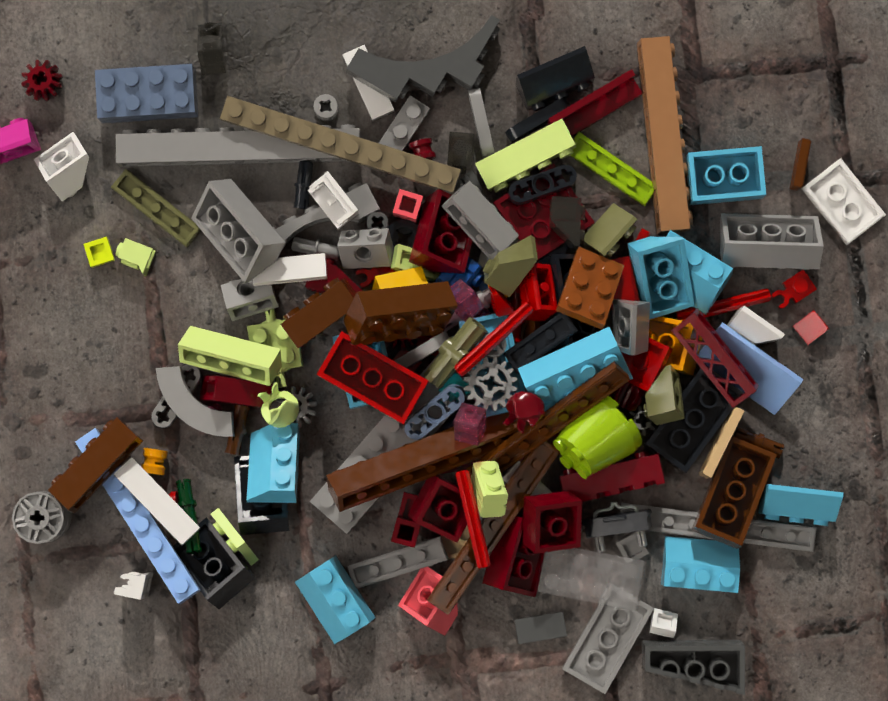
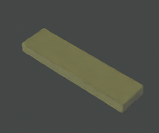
M127 169L122 172L111 186L114 191L188 248L201 232L196 223Z

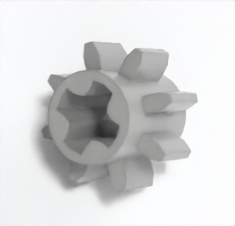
M641 406L637 407V413L628 412L635 424L639 414H642L643 418H647ZM647 418L648 422L644 423V428H641V424H636L638 430H641L642 436H646L645 429L647 428L655 430L649 418Z

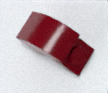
M404 491L391 542L415 548L421 525L415 523L408 516V513L418 495Z

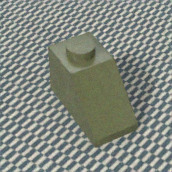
M671 365L665 366L645 394L646 404H644V413L656 425L685 419L679 373Z

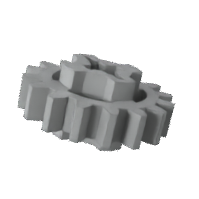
M484 357L483 364L478 363L475 365L476 369H471L468 372L471 376L463 378L464 382L469 383L468 386L463 388L466 392L470 391L467 400L474 399L476 401L474 403L475 408L482 404L483 411L485 412L488 406H491L494 412L497 411L498 404L505 408V399L508 400L512 396L510 392L517 391V388L512 386V383L516 382L517 378L510 376L514 371L513 368L506 370L507 362L504 361L499 365L497 364L498 360L496 357H494L492 363H489L487 357ZM489 368L487 374L483 377L476 376L479 371ZM498 371L504 375L506 382L501 381L497 375ZM489 378L493 379V384L498 386L493 387L491 391L487 390V385L483 383L487 382ZM474 386L481 390L483 393L482 398L477 395ZM504 392L501 398L492 401L495 393Z

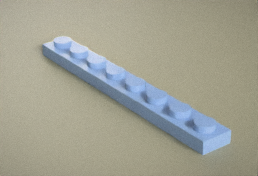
M94 428L75 441L82 453L86 450L87 443L91 439L97 438L100 432ZM113 473L102 484L177 603L182 604L201 591L154 516Z

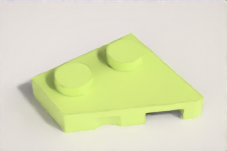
M218 508L212 512L211 515L216 520L212 525L221 536L226 533L229 537L226 543L233 552L236 553L239 550L251 566L259 559L221 510Z

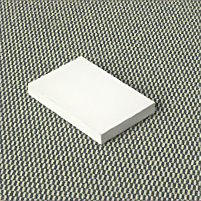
M841 158L801 188L846 245L850 244L886 215Z

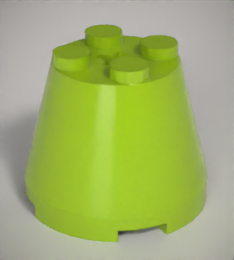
M607 396L563 428L558 437L553 441L554 446L562 455L560 457L561 463L567 469L573 468L584 479L630 456L642 445L641 434L632 419L627 421L625 415L617 409L619 404L610 396Z

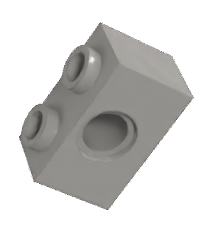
M389 228L341 231L337 248L343 269L391 267L394 248Z
M239 279L221 285L226 309L232 321L279 307L273 284L254 286L253 279L246 283Z

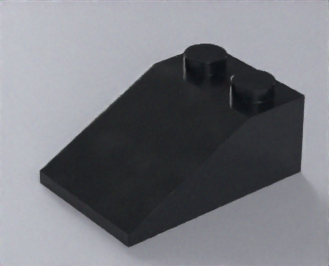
M249 455L234 457L240 536L290 531L287 503L247 502Z
M206 517L198 524L200 527L199 538L202 552L196 553L194 551V554H186V544L182 546L179 542L173 548L195 580L205 599L216 608L221 609L252 582L256 576L237 552H233L226 543L227 540L223 535L219 534L211 521Z

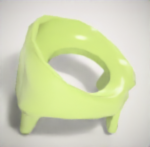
M277 382L272 385L271 394L267 392L258 394L264 402L261 407L262 416L269 425L282 428L296 420L299 414L298 400L288 391H278ZM279 398L286 399L278 408L270 410V405L274 400Z

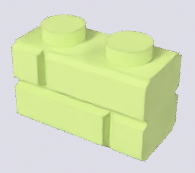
M495 461L473 463L471 482L480 516L483 518L504 516L508 493L498 463Z

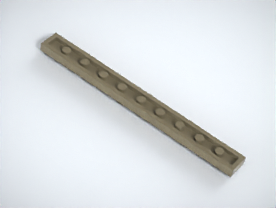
M227 96L220 116L221 121L432 188L441 189L451 194L454 193L461 169L230 96Z

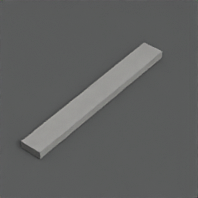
M621 503V506L635 505L638 507V510L648 508L652 510L650 514L652 527L646 531L711 539L692 531L698 512ZM620 509V512L634 511V509ZM752 519L743 543L814 552L817 528Z

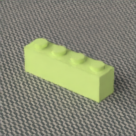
M560 119L475 164L488 190H495L497 193L507 188L508 182L514 179L519 181L530 176L529 171L537 167L539 170L545 169L552 164L551 160L557 157L564 159L574 153L572 149L576 148V144L563 119Z
M194 326L188 328L178 343L180 363L271 386L282 367L281 349Z

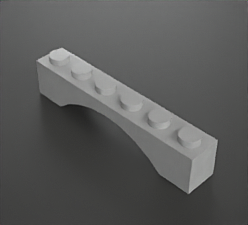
M359 182L348 188L349 192L345 194L359 211V214L350 221L360 223L366 220L371 213L381 212L367 183L362 185ZM316 204L307 208L304 211L306 214L298 218L296 215L283 221L284 225L278 227L275 231L286 242V245L306 228L331 220L321 207H318Z

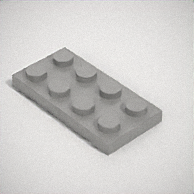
M610 583L562 669L606 694L654 608Z

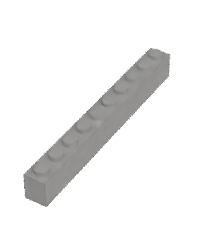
M341 125V129H335L361 138L360 128H355V125ZM224 127L219 128V132H210L208 128H196L195 132H185V129H171V133H161L159 129H149L147 133H137L136 130H123L122 134H116V164L120 167L299 163L302 160L310 162L347 161L244 128V131H234V128Z

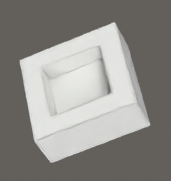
M654 608L651 617L650 633L674 638L678 614Z

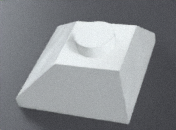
M72 132L36 157L34 161L45 181L61 201L74 196L82 188L89 156L75 133Z
M746 306L739 308L727 324V326L754 345L775 342L782 339L785 335Z

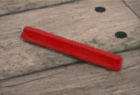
M765 288L714 302L706 315L703 313L702 315L706 318L734 311L743 306L749 307L769 302L771 294L769 289ZM690 307L677 311V320H685L696 308Z
M524 302L454 367L455 371L460 376H465L534 312L532 306Z
M468 470L456 472V479L478 568L489 567L491 565L470 474Z

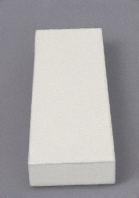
M362 45V46L358 47V48H360V49H362V50L368 52L367 49H366V47H365V45ZM358 48L342 54L347 67ZM353 78L372 121L394 112L389 98Z
M321 253L277 258L272 265L253 278V285L262 286L327 279L326 255Z

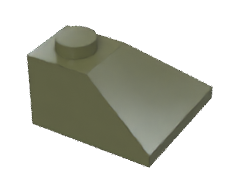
M530 235L497 253L493 260L489 259L483 268L485 283L510 297L538 260L535 237Z

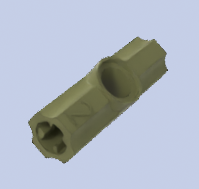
M469 317L455 336H451L440 346V354L425 371V378L437 388H442L455 372V365L472 351L487 333L485 327L474 318Z

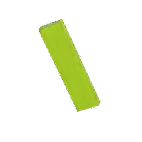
M578 132L573 139L576 148L572 149L574 153L570 156L645 207L654 192L652 181Z

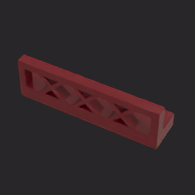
M632 69L550 117L547 125L563 119L571 137H573L578 132L595 124L643 94L634 80L635 73Z
M698 308L671 330L732 408L757 391L759 385ZM691 323L696 330V339L685 338L679 330ZM698 344L710 347L712 350L711 359L701 358L698 355ZM716 355L719 360H714V356ZM713 364L724 365L727 369V377H716L713 373ZM729 383L739 384L745 392L734 400L728 392Z

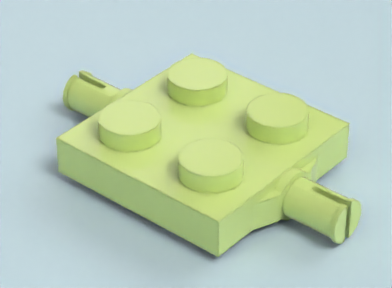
M275 309L265 311L266 321L247 326L249 341L281 349L282 367L275 379L278 383V388L287 387L284 372L293 368L303 367L301 347H296L280 325L286 320L276 319Z

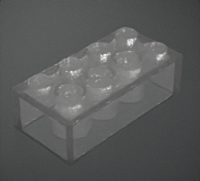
M578 548L545 552L538 592L638 612L647 563L642 560Z

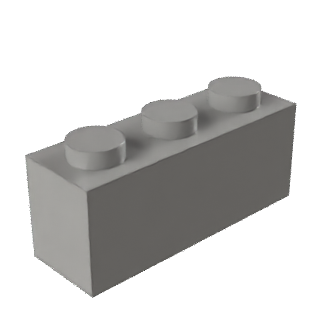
M471 181L458 188L442 205L444 210L489 259H494L497 253L508 248L519 236L513 226L499 214L497 208L481 194L480 189L473 185Z

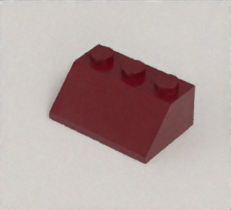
M438 189L425 199L409 262L419 267L422 266V268L428 271L463 274L473 240L442 207L452 194Z
M515 517L489 556L491 565L486 567L482 583L501 590L536 597L548 552L535 554L523 544V517Z

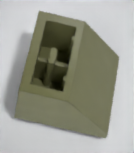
M613 203L579 242L587 250L610 259L620 247L618 242L621 239L625 242L636 230L637 227L634 224L638 219Z

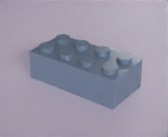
M193 64L95 70L97 118L101 123L198 117L196 69Z

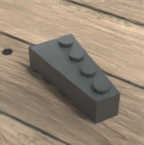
M642 640V665L645 671L745 695V645L741 640Z

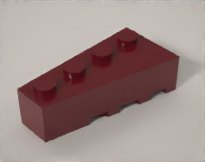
M649 451L634 454L635 459L626 461L624 458L590 475L587 479L582 478L573 468L563 470L564 475L558 476L562 492L570 491L581 499L582 502L623 493L628 490H637L654 484H663L665 480L659 454L650 455Z

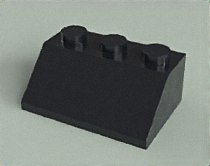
M583 46L517 75L516 87L527 111L533 109L534 112L541 110L551 100L555 99L557 101L560 98H568V93L578 90V92H583L592 87L591 83L594 82L595 76L586 47Z

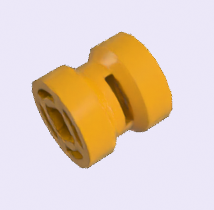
M143 448V456L145 458L141 467L147 473L164 475V460L167 459L168 451Z

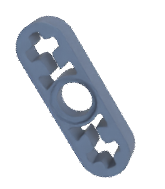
M457 384L447 386L414 413L405 424L407 436L415 440L421 439L461 407L466 398L463 387ZM449 392H458L460 394L458 397L459 401L457 402L454 399L446 407L443 402L449 398ZM434 405L440 407L442 410L441 417H431L428 413L429 407ZM421 414H423L424 418L426 419V422L422 424L420 428L421 432H419L418 430H415L413 432L411 430L413 426L412 422H414L415 424L421 422L423 420V416H421Z

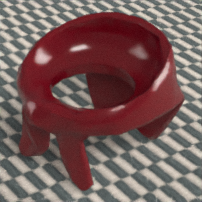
M520 391L515 393L507 401L506 409L510 415L503 424L508 426L517 419V428L523 434L527 421L533 427L545 416L544 402L540 397L530 392Z

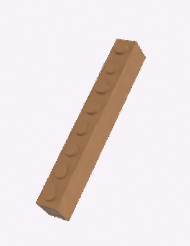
M670 36L641 38L637 43V52L643 93L642 99L650 175L654 188L653 203L657 234H668L670 230L675 233L686 232L690 229V225L693 224L692 211H688L687 201H690V189L685 184L688 168L687 164L683 163L682 153H685V141L680 138V129L683 127L682 116L678 115L677 105H680L679 91H675V82L678 75L677 68L673 67L672 58L675 57V47L673 43H670Z

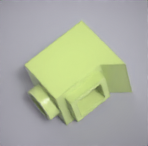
M125 238L124 243H119L115 256L121 259L120 263L136 270L140 269L142 274L147 276L156 251L153 248Z

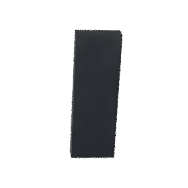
M560 313L503 354L516 374L519 375L518 368L546 356L579 333V330L569 316Z

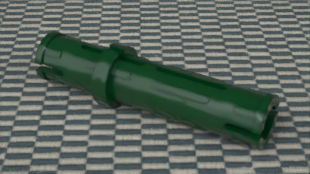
M183 479V482L178 480L176 481L179 498L177 504L197 524L195 512L197 503L193 499L191 479ZM199 531L185 543L186 554H194V551L196 553L202 552Z

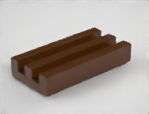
M802 138L798 142L789 188L791 190L798 191L803 187L811 146L810 139Z

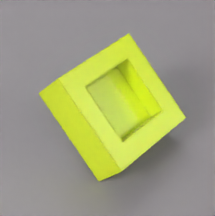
M107 236L83 244L91 268L115 261Z

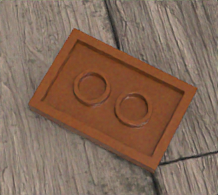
M578 247L556 311L602 330L605 326L624 265Z

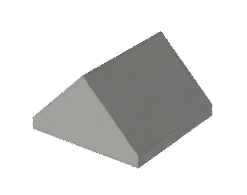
M613 299L612 334L621 352L628 355H638L648 351L650 302Z

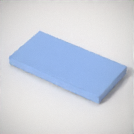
M722 322L716 330L717 334L759 385L757 391L749 397L775 415L801 385L803 379ZM704 345L698 355L701 358L711 359L712 350L708 345ZM715 355L714 360H719L718 357ZM713 364V371L726 378V367L720 364ZM732 384L743 393L745 392L739 384Z

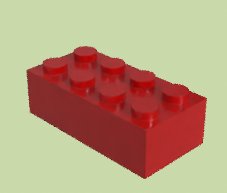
M343 331L339 334L316 374L405 425L429 383L427 379L367 345H352L349 335Z

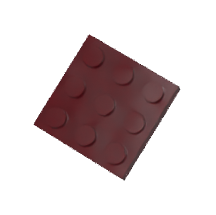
M553 163L541 172L556 168V166ZM562 174L560 178L555 180L554 175H550L554 181V187H557L556 182L558 180L564 179ZM539 179L536 181L535 186L540 191H546L549 188V183L545 179ZM528 183L529 187L524 191L516 188V192L513 195H518L520 199L523 198L524 193L531 190V183ZM571 188L523 205L513 204L509 200L508 193L493 202L499 214L518 233L519 236L516 238L518 242L530 235L535 237L537 262L595 224Z

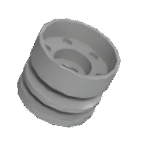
M47 491L28 493L19 499L12 514L13 527L19 537L35 544L53 542L64 536L70 527L72 519L71 511L65 508ZM39 513L45 517L40 522L35 520V515H39Z

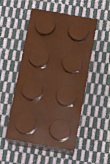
M448 281L359 291L356 293L343 321L352 345H369L380 341L392 342L403 338L415 339L419 336L427 335L437 336L444 332L458 304Z
M732 436L711 478L692 531L733 548H740L746 537L777 454Z

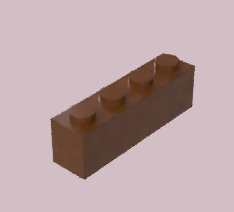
M117 417L114 420L108 421L102 429L103 432L97 438L91 439L85 447L86 450L80 456L73 458L68 464L69 468L63 474L56 476L51 482L52 486L48 491L65 508L73 513H76L143 442L129 426Z

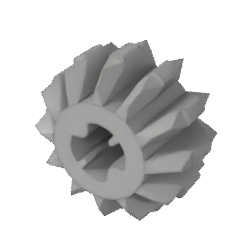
M292 386L291 393L296 397L298 403L299 401L302 402L300 406L302 411L296 418V423L301 428V419H304L307 424L311 423V420L306 416L308 413L316 416V412L309 410V407L317 406V402L308 403V400L314 395L310 392L303 397L305 388L301 387L299 394H297L296 388ZM279 398L276 402L282 404L284 400Z

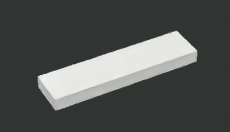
M132 457L114 473V476L182 546L200 530V527Z

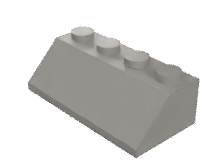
M232 179L208 182L191 219L245 283L249 282L277 260L286 242Z
M721 213L720 256L721 261L730 267L820 269L824 245L818 216Z

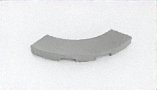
M182 366L156 368L157 380L162 395L172 411L181 420L196 430L210 435L235 437L233 412L214 410L200 403L186 385Z

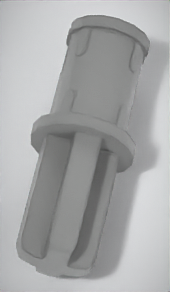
M294 237L291 249L293 251L309 255L325 253L327 259L338 261L339 252L335 245L322 243L320 239L313 241L300 237Z

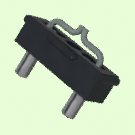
M611 502L609 508L596 510L592 517L585 518L581 524L585 527L586 538L595 537L596 548L599 553L605 551L603 536L636 532L639 546L645 547L647 546L645 530H649L652 527L650 516L652 510L649 508L638 510V507L635 505L620 506L618 502ZM614 505L618 509H634V511L597 516L600 512L611 511Z

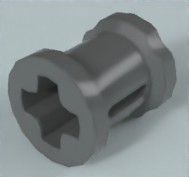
M373 212L367 218L368 229H373L374 219L377 221L383 220V227L381 229L389 227L388 218L382 212Z

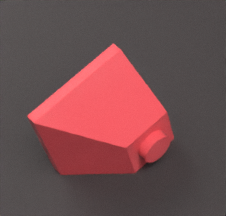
M427 566L419 570L398 606L427 627L445 636L458 616L457 603L450 614L447 615L427 601L443 577Z

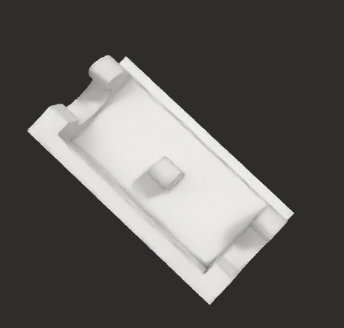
M328 171L309 186L308 192L337 229H340L359 214L356 206Z
M130 572L123 574L120 577L122 579H129L128 585L115 587L114 591L115 595L139 600L147 598L153 573Z

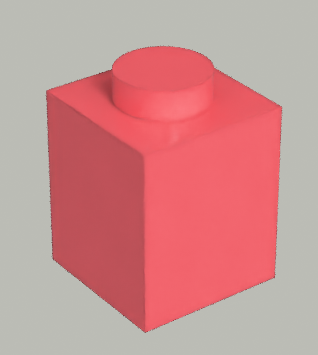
M400 189L393 209V216L417 223L424 201L423 196Z

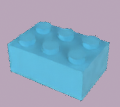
M762 146L690 152L685 157V163L688 168L687 185L690 189L689 205L756 200L766 196Z

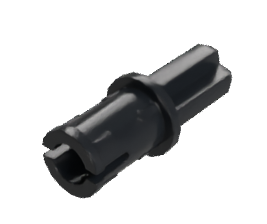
M302 160L299 162L297 183H294L296 193L293 208H309L310 193L308 190L310 189L313 163L310 161Z

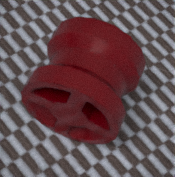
M431 138L416 140L408 144L409 149L413 151L414 155L429 160L436 158V154L431 148L433 144Z

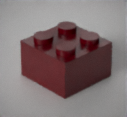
M438 475L426 479L408 516L415 523L458 543L467 526L458 485Z
M570 491L524 496L523 544L535 554L581 547L582 500Z

